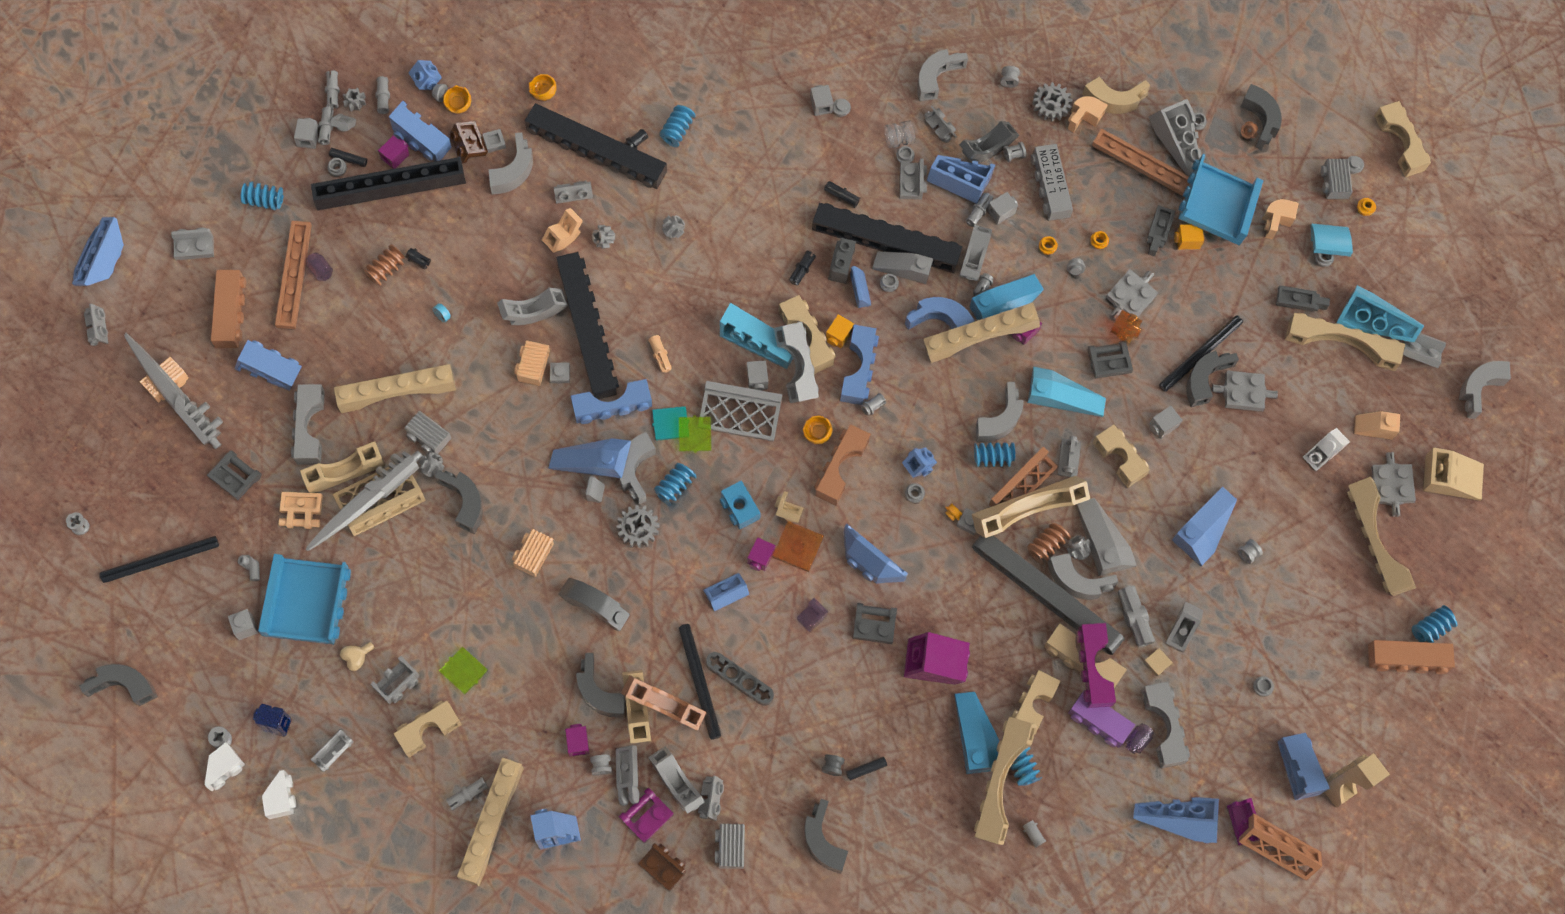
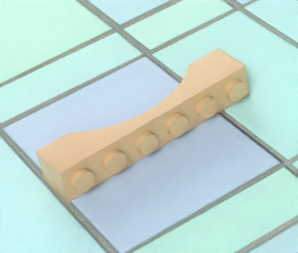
M1032 302L924 338V343L930 361L933 363L990 338L1024 333L1039 328L1040 321Z
M1294 313L1292 315L1285 340L1301 345L1320 340L1343 342L1362 351L1376 366L1396 371L1401 365L1405 344L1400 343L1396 339L1382 338L1378 334H1368L1360 329H1350L1342 324H1333L1321 318L1308 317L1303 313Z
M448 364L334 387L340 412L346 413L360 410L370 404L391 397L418 393L440 394L455 391L456 386L451 365Z
M1073 476L973 513L972 518L975 531L984 538H988L1003 532L1014 522L1031 514L1052 508L1073 506L1089 500L1090 495L1087 481L1078 476Z
M1368 477L1348 485L1350 491L1347 493L1350 501L1355 502L1357 509H1354L1357 519L1362 520L1364 527H1361L1364 537L1369 538L1371 545H1368L1371 555L1377 558L1376 568L1378 573L1384 576L1385 581L1382 583L1385 591L1396 596L1415 589L1416 586L1410 570L1389 555L1379 538L1376 516L1381 497L1374 480Z
M1012 717L1005 721L1003 725L1004 736L997 746L998 757L997 760H994L991 768L993 772L992 778L986 785L987 796L980 806L981 817L980 820H977L974 827L975 837L1000 845L1004 844L1009 827L1003 806L1004 782L1015 759L1032 745L1037 725Z
M1374 753L1368 757L1364 754L1327 777L1326 781L1330 789L1324 793L1333 805L1338 807L1358 793L1356 784L1368 790L1390 774Z
M505 758L501 759L457 875L459 880L480 887L498 829L524 769L522 764Z

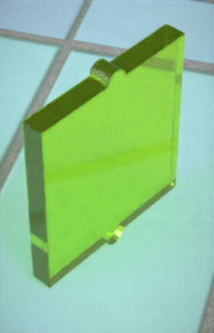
M693 415V417H679V451H693L694 453H697V451H711V417H697L696 415Z
M464 647L453 657H449V661L439 670L463 694H466L475 684L477 685L478 681L488 671Z

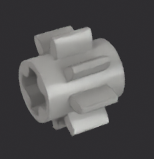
M349 88L347 93L343 94L344 106H349L351 112L353 110L361 111L362 106L366 105L364 100L366 98L365 93H360L359 88Z
M668 215L663 220L662 231L667 237L679 238L684 233L685 223L679 216L670 217Z
M598 225V230H593L592 233L593 242L596 244V247L610 248L609 244L614 243L615 240L614 231L611 230V226Z
M434 452L427 453L426 456L423 455L419 461L421 472L426 476L433 477L437 474L438 470L443 471L445 466L442 465V457Z
M1077 535L1069 540L1067 551L1070 553V557L1073 556L1074 559L1083 560L1090 555L1092 544L1089 538L1085 539L1084 536Z

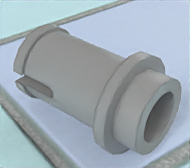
M987 273L981 275L978 285L973 290V294L976 296L977 293L981 294L987 291L989 286L993 285L994 278Z
M878 393L868 402H863L861 409L865 415H873L875 410L886 404V399L882 394Z
M1032 820L1023 825V832L1028 834L1036 848L1046 842L1036 826L1037 823Z

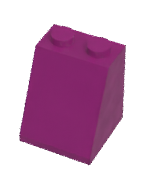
M931 632L908 638L904 677L953 685L966 682L970 643Z

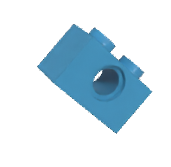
M742 480L721 491L720 503L724 509H728L731 514L729 518L734 526L737 525L739 530L760 519L761 513ZM736 503H742L744 507L742 509H736L734 505Z

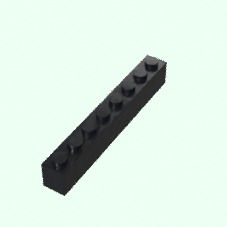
M536 103L525 119L526 130L529 133L542 136L548 142H555L563 149H570L583 158H590L598 165L603 164L613 172L625 174L631 180H638L648 188L658 189L667 173L666 162Z
M461 157L313 183L311 184L314 204L317 211L466 184Z
M819 203L812 223V230L836 238L856 241V244L882 252L914 253L933 258L931 267L955 273L963 247L953 241L947 242L937 236L924 235L920 231H911L901 225H891L884 220H875L865 214H855L848 209H839L828 203Z
M579 252L556 257L557 265L593 396L598 400L617 395L616 388H619L617 376L613 377L611 372L614 370L612 359L608 360L607 354L610 353L607 342L603 343L602 337L605 336L603 326L598 325L597 320L600 319L598 308L593 306V302H596L593 291L589 292L588 286L591 285L589 275L584 274L583 269H586L584 257L580 258Z

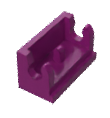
M1252 798L1227 805L1238 846L1243 845L1239 842V837L1249 828V817L1253 813L1256 814ZM1253 834L1248 838L1250 841L1260 840V838Z

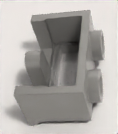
M402 656L398 658L400 663L392 670L388 668L383 673L385 677L377 684L374 681L371 683L373 689L389 705L392 702L397 703L403 697L402 693L407 688H413L419 681L417 679L419 677L417 671Z

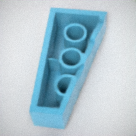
M729 304L720 320V337L788 369L793 357L787 350L777 347L774 329L734 304Z

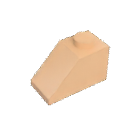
M1379 411L1355 416L1354 434L1392 440L1399 433L1400 414Z

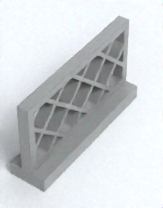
M706 381L698 428L774 442L782 394ZM708 395L716 396L720 403L710 408L707 403ZM733 399L736 400L739 406L730 412L724 403ZM749 402L754 403L758 410L750 415L743 407ZM723 405L728 414L718 419L713 411ZM767 406L776 407L775 414L769 419L762 411ZM741 408L747 417L738 423L732 414ZM761 412L766 421L756 426L751 417ZM712 413L716 422L712 425L703 424L704 417ZM729 416L736 424L730 429L724 428L721 421ZM749 419L755 428L745 432L740 425ZM768 423L772 428L771 436L763 435L759 428Z

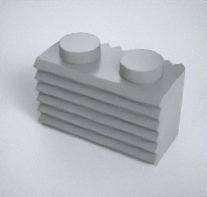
M1327 159L1324 165L1321 166L1320 171L1321 176L1324 177L1322 190L1323 193H1326V199H1349L1353 193L1349 159Z
M418 411L405 426L406 437L413 443L419 442L422 445L421 448L428 454L431 452L438 454L451 440V435L448 431L421 411Z
M720 824V830H715V842H719V850H715V863H719V869H744V824Z

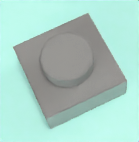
M339 113L331 118L330 125L337 127L340 131H348L356 125V119Z
M501 129L483 133L488 153L506 148Z
M550 363V383H570V363Z
M966 508L957 527L974 535L976 531L972 514L975 512Z

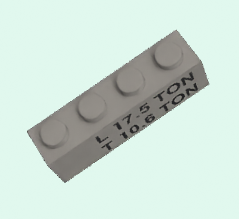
M1057 144L1035 147L1033 154H1031V163L1035 165V179L1040 184L1039 195L1044 201L1043 212L1045 215L1047 214L1048 221L1070 218L1073 207Z

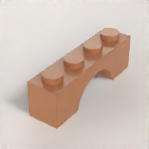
M851 424L847 430L844 429L839 438L842 440L840 445H835L831 456H833L831 462L827 461L822 472L825 473L823 478H818L814 486L816 497L837 506L846 486V483L840 477L838 468L847 458L862 457L870 441V433Z
M629 675L621 692L625 697L657 710L697 731L706 715V711L632 675Z

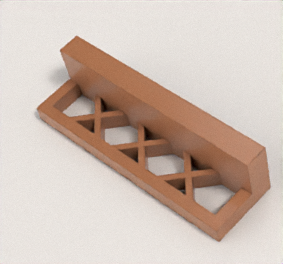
M1042 447L990 500L989 506L992 507L1014 499L1013 491L1015 489H1024V494L1037 490L1058 468L1047 457L1049 451ZM1043 461L1051 467L1048 472H1039V465ZM1028 476H1036L1037 483L1035 485H1026V478Z
M1254 813L1249 817V828L1239 837L1241 844L1306 881L1322 867V856L1319 850ZM1253 834L1260 838V841H1250L1248 838ZM1264 846H1274L1277 850L1268 851ZM1281 856H1291L1294 860L1285 861ZM1307 865L1310 868L1305 872L1299 869L1298 866Z

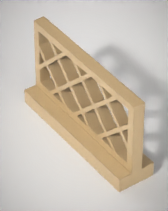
M374 473L334 493L333 496L340 510L347 505V503L340 501V497L346 494L351 495V501L359 494L358 492L361 487L370 481H375L373 477L376 475L380 477V475ZM413 475L409 477L410 479H406L398 489L393 491L396 493L393 499H380L377 501L378 503L375 508L368 509L348 524L352 534L356 536L426 501ZM405 482L411 483L415 487L409 491L402 490Z

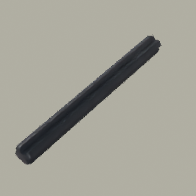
M1238 315L1233 317L1161 381L1159 387L1165 392L1168 391L1195 367L1196 363L1203 356L1214 350L1242 325L1243 320Z
M216 536L209 537L100 572V579L103 583L110 582L219 547V542Z
M683 624L679 627V632L701 709L706 711L704 719L711 740L721 737V731L692 630L689 624Z

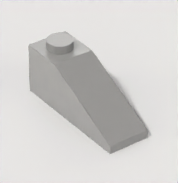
M877 251L872 269L926 284L933 258L914 253Z

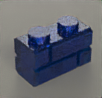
M263 703L259 708H256L253 715V720L264 732L274 733L282 737L287 735L292 721L284 709Z

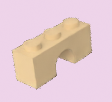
M1112 425L1095 437L1093 444L1104 458L1113 453L1123 458L1124 464L1119 467L1116 474L1127 488L1147 475L1149 472L1147 462L1139 457L1133 444L1128 443L1121 429H1117L1115 425Z
M1038 670L1036 675L1032 674L1027 683L1030 686L1027 693L1023 691L1018 701L1021 703L1019 710H1014L1011 717L1037 725L1036 734L1044 716L1034 710L1033 701L1042 699L1049 703L1059 686L1060 680Z
M440 701L432 707L431 711L418 714L410 724L405 723L396 729L397 732L393 734L409 758L426 748L422 740V734L426 728L430 726L438 727L445 736L462 724L448 701L444 703Z

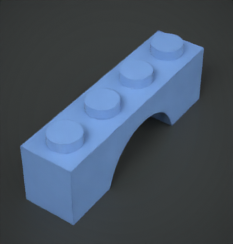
M854 325L850 350L859 356L862 366L855 374L844 377L841 402L863 405L864 399L868 400L870 388H866L867 381L871 382L873 371L869 370L870 364L875 362L876 353H872L873 346L877 347L879 336L876 335L877 328Z
M647 379L627 383L625 393L619 399L611 402L596 399L590 391L571 396L577 424H588L595 419L606 420L613 415L619 414L623 416L631 411H645L652 407Z

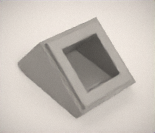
M592 476L588 479L585 493L587 501L600 503L605 485Z

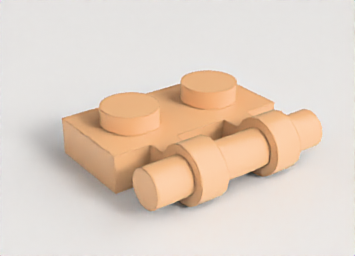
M282 492L280 512L287 513V518H279V526H286L287 528H294V526L304 527L305 529L320 527V520L312 518L313 514L321 515L323 495L321 493ZM295 514H305V519H295Z

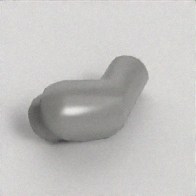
M249 555L239 556L238 564L249 570L250 581H259V562Z

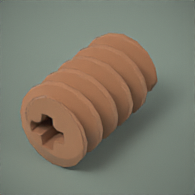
M392 244L388 246L389 250L385 249L383 251L384 255L379 254L377 256L378 260L374 259L372 261L373 266L368 264L366 266L367 270L363 269L368 278L379 286L382 285L380 279L387 281L386 273L392 276L391 269L399 270L396 265L397 263L401 266L404 265L402 259H405L403 254Z
M1051 523L1049 528L1044 530V533H1040L1038 538H1035L1033 543L1027 546V549L1035 561L1044 565L1042 558L1048 561L1050 558L1047 553L1054 555L1053 548L1060 550L1058 543L1065 545L1064 538L1070 540L1071 536L1061 525Z

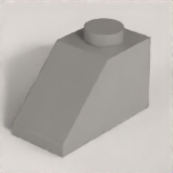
M1185 602L1171 629L1166 644L1184 652L1201 622L1204 610Z

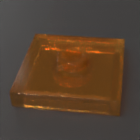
M788 521L772 558L809 572L824 535Z

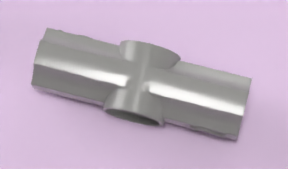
M1128 586L1119 590L1118 595L1124 608V619L1127 626L1131 627L1137 646L1144 647L1154 643L1155 639L1148 623V612L1145 606L1141 605L1135 586Z

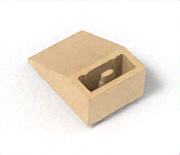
M1432 448L1425 457L1423 491L1481 501L1484 464L1451 450Z

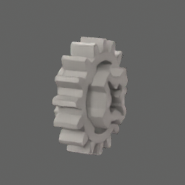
M1051 82L1050 86L1045 83L1043 88L1038 87L1037 92L1034 93L1032 105H1035L1034 111L1039 110L1038 116L1044 115V120L1050 117L1053 122L1054 118L1057 117L1060 121L1062 116L1066 117L1071 110L1073 99H1070L1071 93H1066V87L1061 89V84H1058L1056 87L1053 82Z
M636 505L635 510L628 507L629 512L622 511L623 518H618V523H620L617 525V530L620 531L618 536L619 538L624 537V544L629 541L630 547L637 544L638 548H641L642 543L647 547L649 540L655 541L653 535L659 534L657 529L660 528V525L656 522L658 516H652V509L647 512L646 506L639 509V506ZM646 518H648L651 522V526L650 524L646 523ZM641 521V527H639L635 532V526H638V524H640ZM625 527L631 531V535L626 532Z

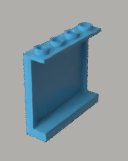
M1202 154L1200 159H1196L1191 169L1194 171L1187 180L1189 186L1186 187L1183 193L1185 199L1182 200L1178 208L1181 211L1178 219L1240 246L1248 235L1264 180L1256 178L1251 184L1204 163L1205 154Z
M274 554L258 632L264 637L334 645L335 639H338L340 634L338 622L339 619L343 618L344 609L342 608V602L347 597L346 581H349L351 576V569H349L346 562H342V565L287 559L280 554Z

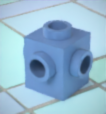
M418 60L409 71V75L415 82V85L422 90H433L434 86L442 78L431 61Z
M927 448L913 449L902 462L913 478L921 475L927 476L933 471L932 467L937 463L932 452L927 450Z

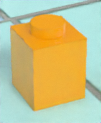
M1192 224L1180 225L1177 232L1174 233V241L1178 245V250L1200 249L1204 243L1203 229Z
M838 314L826 331L827 342L834 347L842 348L853 332L854 323Z

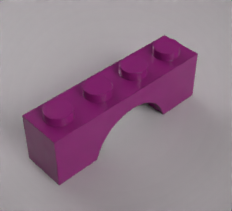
M1106 623L1082 624L1078 629L1079 631L1076 632L1077 643H1080L1081 646L1079 661L1083 663L1081 679L1082 682H1085L1086 690L1083 693L1084 701L1088 703V708L1112 707L1116 703L1114 682L1103 678L1095 666L1096 653L1108 644Z

